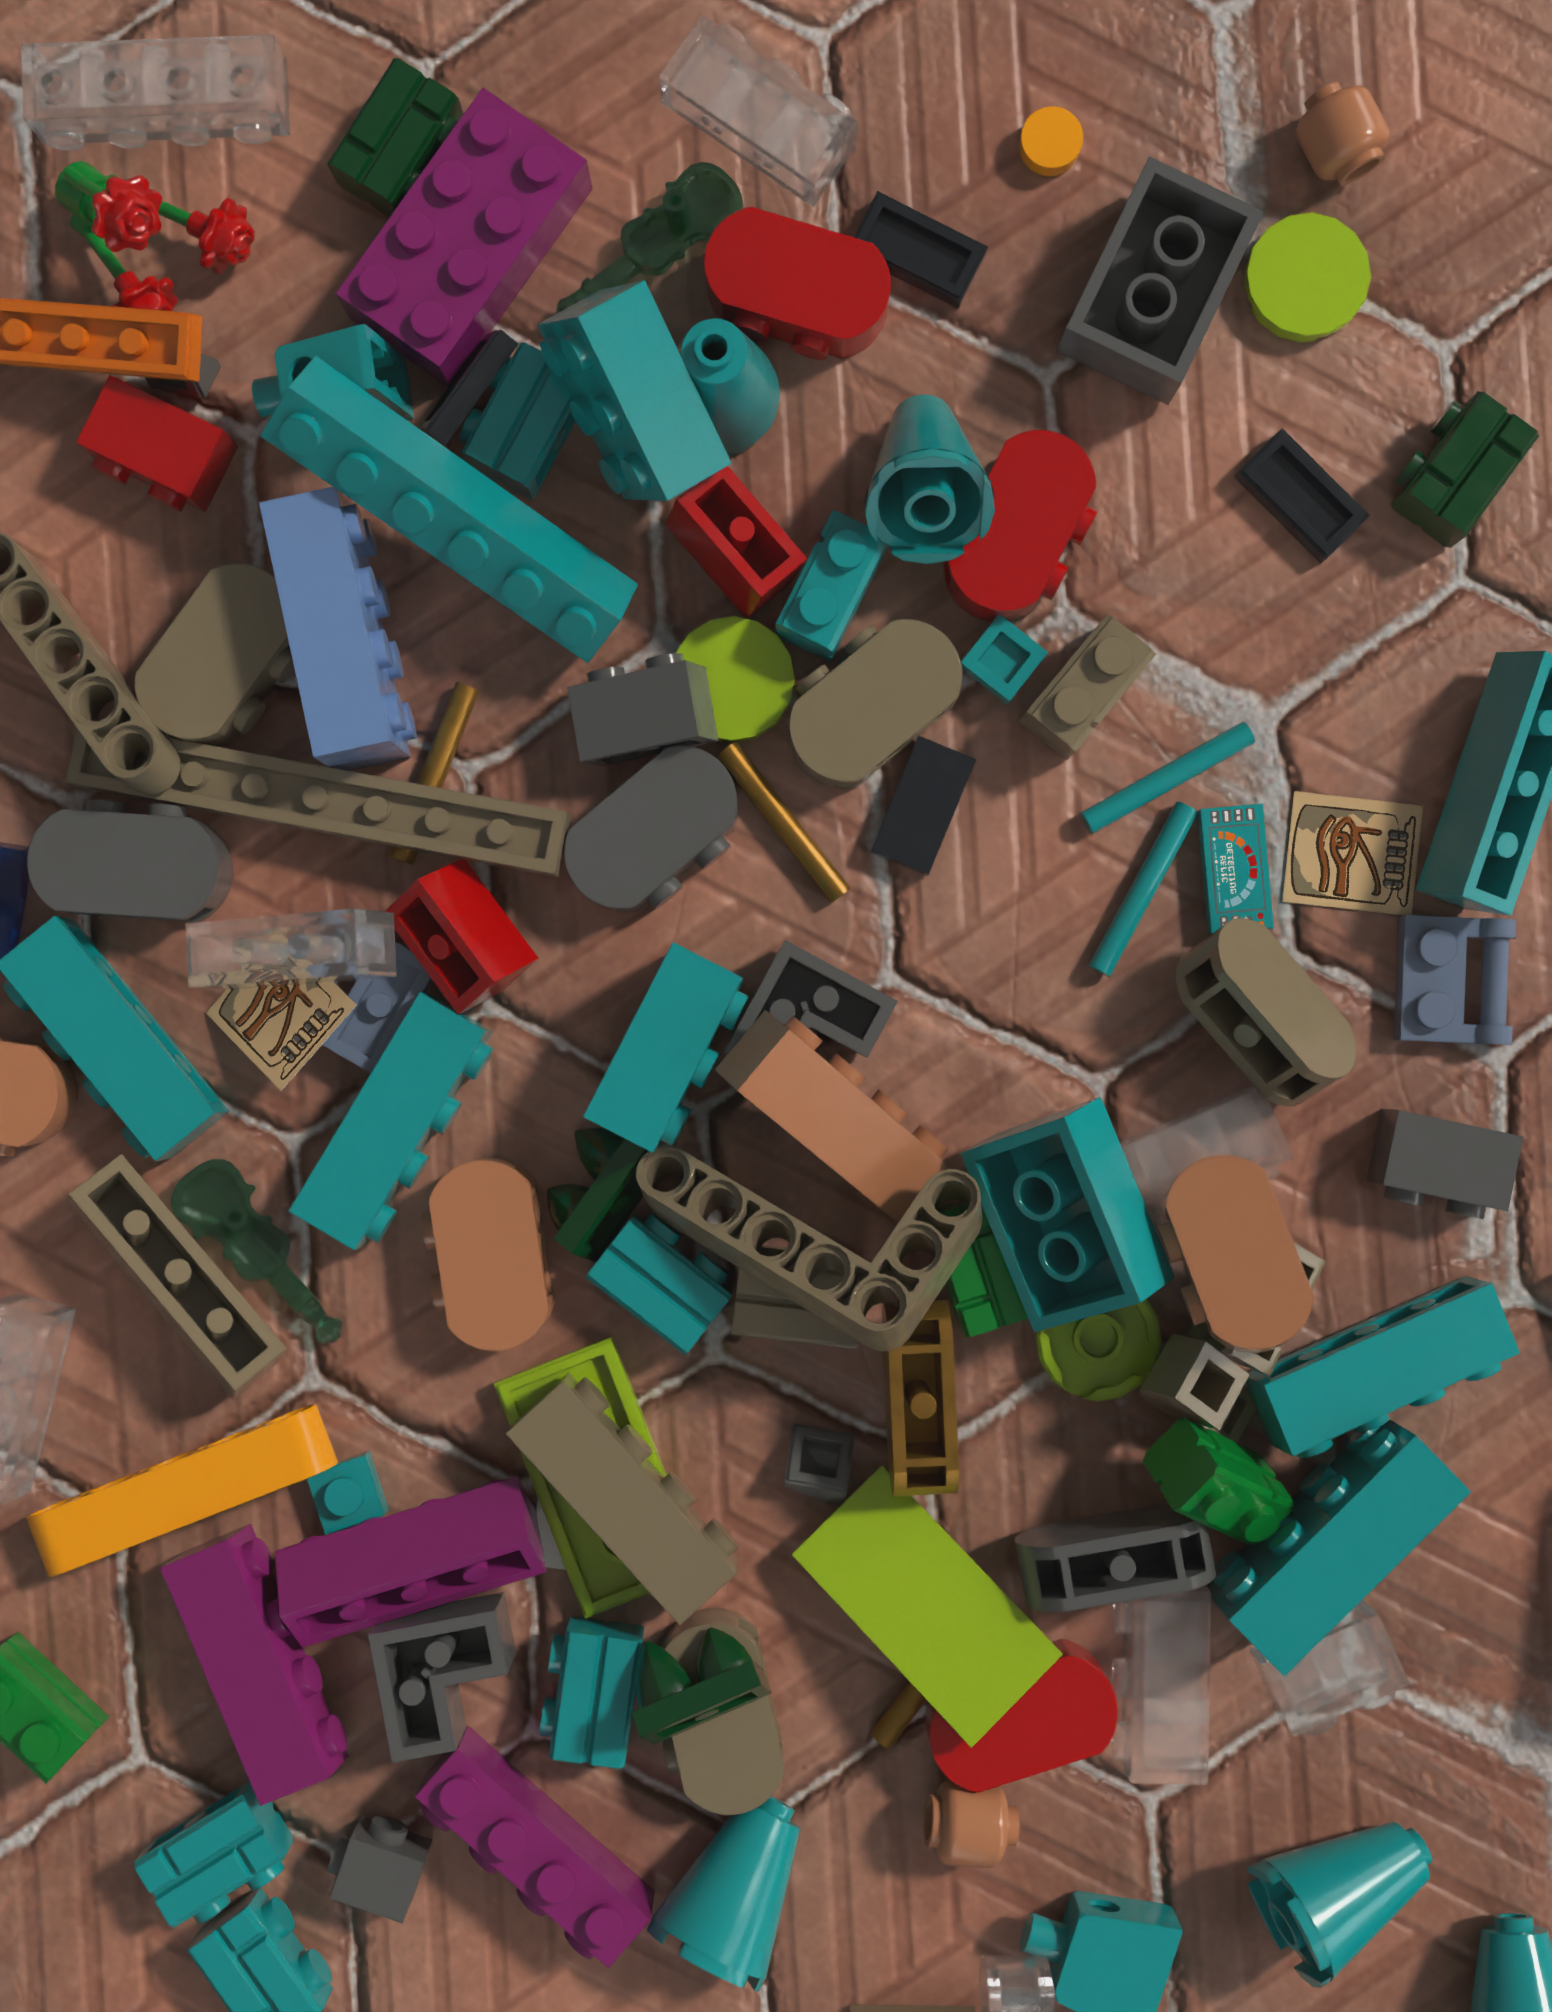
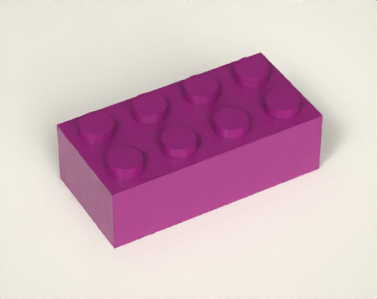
M483 87L335 293L347 315L358 325L366 324L405 358L448 387L485 334L493 330L592 191L587 160Z

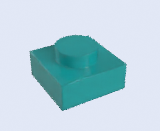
M998 615L963 658L961 665L964 672L1008 705L1048 652L1005 617Z
M370 1451L340 1460L335 1466L307 1478L325 1535L362 1523L370 1518L383 1516L389 1511Z

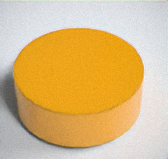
M1044 107L1032 113L1025 121L1019 139V152L1025 165L1031 171L1042 176H1057L1068 171L1077 161L1082 148L1083 130L1081 124L1071 112L1061 107Z

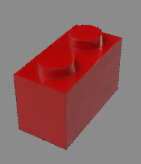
M109 375L76 441L80 447L94 458L90 466L92 469L123 485H126L131 476L150 486L147 492L148 496L178 512H182L185 505L189 504L206 513L238 448L237 444L223 429L112 375Z
M728 466L692 486L678 497L665 523L667 528L746 619L792 583L807 560V557Z
M460 859L418 878L383 913L458 1015L505 990L539 959L466 860Z

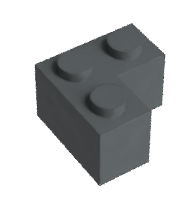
M784 940L724 1053L727 1055L766 1010L783 1025L794 1016L808 1029L811 1028L855 1053L868 1058L898 1001Z
M505 1592L442 1604L375 1625L368 1634L392 1763L456 1751L466 1729L458 1684L508 1674L516 1655Z

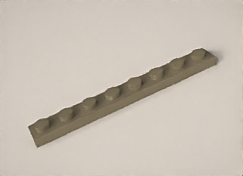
M77 729L65 780L66 783L74 787L559 878L565 841L571 820V815L567 811L173 738L168 739L180 758L178 778L169 789L159 794L148 795L135 790L107 770ZM146 748L136 755L133 762V770L143 766L147 761L150 748Z

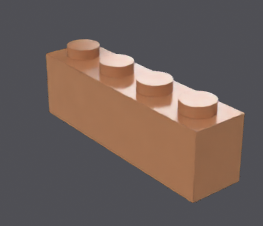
M765 1010L716 1067L715 1071L745 1098L899 1223L924 1184L935 1173L945 1169H952L941 1159L948 1148L921 1125L912 1134L900 1123L907 1116V1113L879 1089L871 1098L864 1094L858 1087L865 1080V1077L837 1053L829 1062L816 1053L815 1049L821 1044L822 1040L798 1019L792 1016L783 1025Z

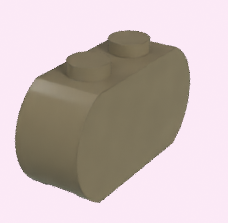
M226 564L209 571L135 673V692L138 703L158 729L179 740L221 746L232 742L239 732L246 734L257 724L266 708V704L262 701L276 681L279 683L285 682L295 671L275 578L263 569L248 564Z
M899 619L891 621L882 630L878 631L872 624L847 644L844 650L849 654V657L834 670L830 671L826 665H822L797 686L796 690L801 694V697L794 702L791 711L790 745L796 761L812 779L833 788L848 789L858 787L953 708L961 690L962 665L952 642L934 626L919 620Z
M1246 918L1232 919L1180 958L1176 968V983L1183 1004L1267 1100L1281 1106L1299 1105L1352 1070L1356 1060V1043L1349 1022L1266 926Z
M723 1608L697 1610L681 1625L676 1622L662 1642L661 1647L677 1660L684 1668L692 1685L699 1683L696 1668L701 1641L708 1628L719 1629L733 1636L745 1647L752 1660L763 1668L769 1683L757 1628L744 1616ZM772 1694L662 1741L669 1774L680 1772L684 1794L693 1803L712 1813L737 1815L756 1809L774 1794L784 1775V1747Z

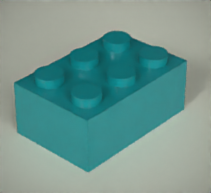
M645 280L601 289L537 324L544 338L540 342L542 355L551 371L558 377L563 376L574 398L570 402L572 415L583 433L587 436H593L603 457L599 461L601 473L608 486L616 494L621 493L623 499L668 501L732 464Z
M673 942L583 1117L652 1153L656 1151L662 1141L672 1146L678 1139L692 1109L682 1105L691 1085L694 1084L700 1088L704 1087L721 1053L711 1049V1046L721 1026L733 1031L749 1000L748 995L740 992L744 979Z
M1101 1097L998 1132L960 1153L969 1175L976 1180L980 1188L981 1205L1034 1332L1141 1303L1175 1278Z

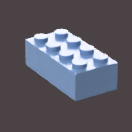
M334 487L259 502L313 757L330 768L346 771L411 758L408 740L417 738L416 726L409 703H402L394 679L403 678L404 672L397 644L395 641L389 642L387 634L383 629L382 618L390 617L391 612L384 583L381 579H375L368 559L378 555L370 520L368 518L363 519L358 504H349L342 493Z

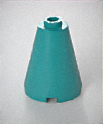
M716 318L703 320L695 324L676 347L728 456L741 454L754 446V443L770 429L776 419L780 400L778 376L768 356L734 324Z
M928 394L911 396L902 401L894 410L865 496L864 506L869 533L876 542L878 537L882 542L891 547L892 555L903 561L931 564L957 558L964 554L965 545L973 541L978 535H980L981 540L987 534L995 513L994 491L991 481L951 408L942 399Z
M771 1796L756 1809L742 1814L731 1815L652 1915L647 1928L652 1937L663 1944L669 1933L683 1941L678 1954L682 1958L736 1986L744 1988L748 1981L754 1991H760L767 1976L801 1830L798 1825L790 1821L795 1810Z
M1389 1822L1260 1859L1247 1867V1873L1257 1877L1249 1882L1248 1886L1257 1910L1279 1949L1282 1950L1290 1946L1295 1950L1303 1962L1293 1968L1312 1987L1321 1988L1331 1982L1430 1880L1428 1865L1432 1863V1855L1425 1841L1415 1829L1409 1827L1405 1830L1400 1824Z
M1494 1914V1925L1481 1928L1470 2012H1552V1943L1548 1930L1534 1926L1533 1916L1529 1914Z

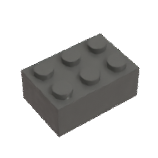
M1149 156L1071 316L1056 352L1169 405L1182 384L1264 211Z

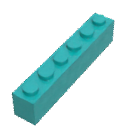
M317 356L310 361L287 388L260 435L263 439L586 663H589L621 621L638 586L635 581Z

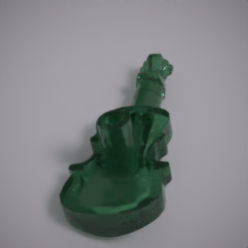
M708 162L692 164L683 171L676 181L667 182L665 184L666 194L662 199L663 204L654 209L645 208L641 216L630 220L622 227L621 242L623 254L591 279L587 277L582 281L579 290L568 297L560 299L556 314L601 289L627 284L640 273L650 276L664 274L675 261L685 257V251L691 245L699 241H709L713 231L726 217L738 210L744 209L742 194L736 183L724 170Z
M224 1159L208 1160L186 1174L173 1190L171 1208L174 1216L192 1230L193 1239L199 1240L203 1237L215 1239L223 1248V1259L232 1263L240 1278L248 1282L267 1280L296 1314L315 1328V1338L319 1343H335L341 1337L343 1322L339 1318L328 1316L318 1298L286 1264L290 1250V1240L287 1234L273 1225L272 1218L269 1215H259L251 1206L250 1198L255 1193V1186L247 1184L234 1164Z

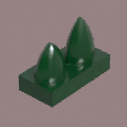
M587 1128L576 1130L574 1136L580 1160L588 1174L594 1179L593 1184L590 1188L576 1184L550 1187L547 1189V1203L550 1217L555 1228L558 1230L553 1239L570 1253L597 1262L644 1196L636 1179V1168L641 1157L648 1150L607 1129Z
M710 1627L704 1634L697 1656L696 1669L699 1683L692 1685L684 1668L670 1653L651 1641H645L636 1667L635 1691L639 1709L631 1712L639 1737L655 1745L772 1694L763 1668L752 1660L745 1647L733 1636Z

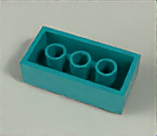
M1390 1419L1382 1426L1369 1431L1355 1432L1352 1429L1344 1440V1445L1347 1448L1329 1465L1321 1463L1303 1478L1299 1485V1489L1302 1492L1293 1500L1295 1502L1292 1507L1293 1511L1280 1522L1276 1532L1258 1545H1247L1240 1553L1232 1551L1225 1555L1215 1565V1579L1204 1588L1227 1619L1284 1677L1471 1493L1467 1486L1417 1435Z

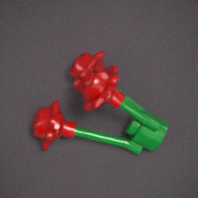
M83 161L73 162L65 167L55 184L57 201L72 213L69 223L70 227L86 239L115 279L114 288L119 293V301L112 307L174 312L173 308L176 307L179 300L173 293L174 282L170 278L165 277L157 280L155 276H148L141 282L134 272L126 271L112 253L126 248L139 251L144 250L148 245L150 236L158 234L161 230L162 224L159 215L185 226L189 235L199 239V248L203 251L200 257V265L207 269L211 268L216 274L221 275L226 270L228 264L236 266L238 263L245 262L250 256V245L255 240V231L246 221L247 208L242 205H236L233 199L226 198L219 208L211 210L209 216L200 211H194L191 214L162 201L160 193L149 189L148 180L141 175H136L127 180L121 179L114 174L105 176L92 165Z

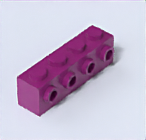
M519 1476L505 1480L489 1481L479 1488L444 1499H431L418 1507L386 1517L370 1518L357 1526L325 1536H312L302 1540L299 1544L275 1551L279 1617L302 1648L546 1573L536 1508Z
M248 1524L186 1550L160 1568L260 1806L329 1779L349 1757L346 1750V1731L341 1720L330 1712L322 1693V1675L316 1661L311 1656L306 1655L304 1648L301 1647L279 1617L278 1588L272 1575L273 1561L271 1553L265 1542L256 1537L252 1525Z
M470 1726L466 1727L456 1751L443 1753L427 1771L415 1796L422 1803L421 1810L426 1818L440 1830L446 1832L450 1829L453 1830L470 1845L468 1849L472 1858L484 1870L492 1874H496L499 1871L515 1885L519 1899L530 1911L538 1916H545L547 1914L565 1930L564 1935L568 1943L581 1956L587 1959H592L595 1956L609 1969L651 1921L655 1890Z

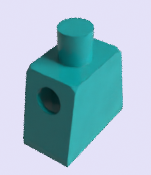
M366 324L348 327L279 346L274 354L277 375L254 379L252 382V396L258 413L262 417L272 416L287 388L310 361L317 356L404 419H414L406 358Z
M1075 1891L1070 1895L1062 1922L1032 1912L1029 1913L1022 1930L1020 1950L1049 1960L1046 1969V1979L1051 1996L1058 2003L1075 2012H1157L1183 1929L1172 1906L1157 1902Z

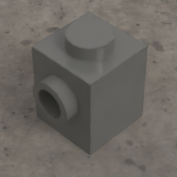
M362 1816L351 1837L340 1834L327 1869L328 1873L337 1875L330 1899L403 1924L433 1840L408 1832V1827L397 1819L387 1816H375L370 1819Z

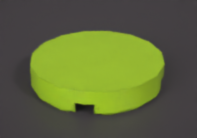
M1311 212L1287 216L1268 227L1250 251L1242 279L1244 292L1246 293L1247 291L1248 300L1252 305L1251 311L1258 323L1277 337L1303 343L1316 341L1319 337H1326L1332 333L1335 334L1348 325L1366 301L1371 281L1368 253L1356 233L1336 218Z
M737 616L709 620L690 632L676 651V653L683 654L684 660L706 667L719 741L733 743L735 741L754 740L778 724L790 705L795 685L791 655L779 636L758 621Z
M1147 1299L1138 1304L1034 1332L1037 1358L1050 1379L1070 1394L1093 1401L1121 1398L1142 1385L1155 1363V1358L1159 1354L1161 1345L1158 1317Z

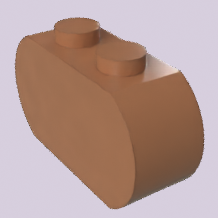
M0 1038V1156H14L16 1147L43 1143L54 1137L65 1127L76 1105L77 1082L69 1061L59 1057L49 1045Z
M1233 1155L1209 1156L1189 1165L1178 1175L1169 1190L1165 1206V1216L1168 1223L1157 1226L1170 1263L1182 1260L1191 1285L1180 1289L1193 1325L1205 1322L1213 1339L1236 1351L1260 1353L1278 1348L1289 1341L1304 1326L1313 1307L1314 1294L1268 1175L1263 1168L1254 1162Z
M496 1157L475 1159L453 1168L436 1184L428 1200L430 1212L422 1213V1232L427 1250L436 1249L440 1274H435L431 1277L432 1298L436 1312L445 1311L448 1328L467 1345L485 1351H504L515 1348L534 1336L551 1315L555 1306L536 1180L527 1170L512 1161Z

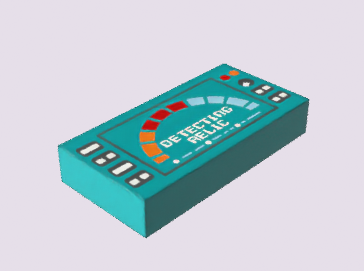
M1263 804L1199 809L1197 811L1207 935L1212 934L1225 923L1236 918L1256 921L1266 926L1267 929L1274 928Z

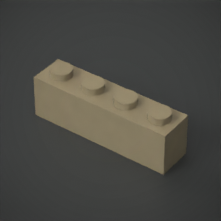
M122 1154L69 1193L73 1212L232 1400L283 1359L287 1348Z
M568 1372L513 1422L506 1435L671 1617L681 1625L737 1574L738 1558L733 1553L739 1547L730 1533L717 1520L712 1519L706 1524L690 1505L696 1499L678 1476L670 1471L664 1477L647 1459L653 1452L643 1437L628 1424L623 1429H620L605 1413L604 1410L610 1404L602 1392L586 1377L577 1382Z

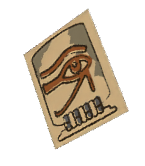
M1294 791L1282 902L1395 915H1412L1423 806Z
M279 929L208 1009L206 1014L282 1091L357 1004Z

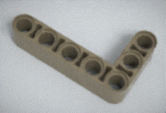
M0 532V569L11 561L7 571L0 575V625H4L107 770L135 790L148 795L159 794L169 789L177 780L180 772V758L176 749L163 731L155 726L139 705L132 688L42 564L7 534ZM45 607L43 616L37 622L31 624L34 614L39 609ZM80 653L77 664L71 670L65 672V666L69 659ZM114 700L112 712L107 718L99 721V713L103 706ZM150 748L147 761L143 766L133 770V762L136 755L140 751Z
M671 1145L658 1146L655 1152L648 1151L643 1155L636 1168V1179L650 1211L655 1216L868 1348L877 1351H892L901 1347L910 1338L979 1234L983 1224L981 1193L976 1180L968 1173L958 1169L942 1170L935 1173L924 1184L874 1260L870 1263L680 1148ZM668 1176L683 1177L681 1184L674 1190L669 1192L655 1190L658 1183ZM957 1199L969 1206L963 1214L956 1217H947L937 1211V1208L947 1200ZM719 1207L736 1209L734 1215L724 1223L712 1224L706 1221L709 1214ZM782 1238L789 1242L788 1247L779 1255L764 1256L758 1253L760 1247L770 1239ZM914 1251H925L934 1257L933 1262L929 1266L920 1270H912L901 1264L903 1258ZM826 1270H834L843 1275L842 1281L836 1287L829 1290H820L811 1285L813 1279L819 1273ZM879 1303H889L899 1309L898 1314L886 1323L876 1324L865 1317L867 1311Z

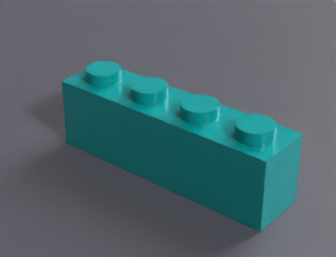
M1547 651L1496 652L1416 887L1417 891L1463 909L1512 916L1552 798L1551 653Z
M53 916L0 959V971L7 978L2 983L7 995L22 1010L29 1012L32 1009L46 1026V1029L42 1032L46 1043L62 1059L66 1061L70 1058L73 1059L86 1075V1078L82 1080V1085L86 1092L102 1108L108 1109L112 1107L126 1125L121 1130L125 1140L140 1156L147 1158L151 1155L155 1161L172 1159L230 1112L74 919Z
M419 992L289 1209V1212L352 1250L366 1245L369 1239L378 1243L397 1214V1210L389 1205L399 1188L403 1185L410 1189L421 1175L429 1160V1156L421 1151L433 1131L443 1135L458 1113L462 1102L455 1099L454 1096L466 1076L475 1081L488 1063L494 1048L486 1043L493 1031L463 1013L458 1015L452 1006L430 993Z
M1464 1276L1278 1359L1270 1377L1257 1371L1249 1372L1250 1375L1246 1385L1270 1444L1291 1456L1296 1455L1299 1458H1307L1325 1452L1332 1447L1333 1438L1352 1429L1355 1432H1365L1382 1426L1390 1419L1388 1413L1407 1404L1414 1407L1423 1406L1441 1399L1446 1394L1444 1388L1460 1380L1476 1381L1496 1374L1502 1368L1500 1362L1520 1354V1351L1493 1283Z

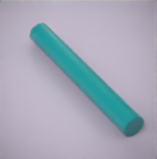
M1244 721L1240 722L1080 812L1083 823L1091 834L1096 833L1254 744L1255 738L1251 729Z
M1176 801L1088 964V967L1107 977L1112 975L1198 815L1194 808Z

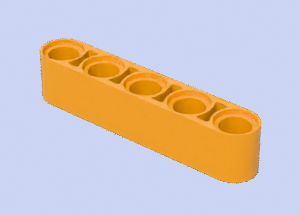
M315 1403L52 1504L27 1516L26 1520L48 1577H53L317 1475L338 1464V1459Z

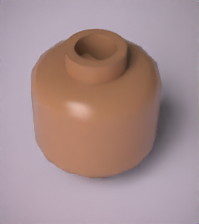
M1333 82L1317 90L1305 101L1304 105L1307 112L1299 120L1295 129V135L1319 179L1324 181L1337 179L1340 185H1347L1370 173L1383 162L1385 155L1382 150L1389 142L1391 134L1387 123L1366 87L1354 85L1341 89L1338 82Z
M947 1779L939 1785L936 1794L929 1793L927 1795L923 1813L924 1842L926 1847L934 1848L936 1856L943 1864L947 1866L992 1868L1002 1861L1007 1846H1016L1018 1842L1020 1828L1018 1808L1008 1805L1005 1792L1001 1786L977 1793L966 1790L953 1783L950 1779Z

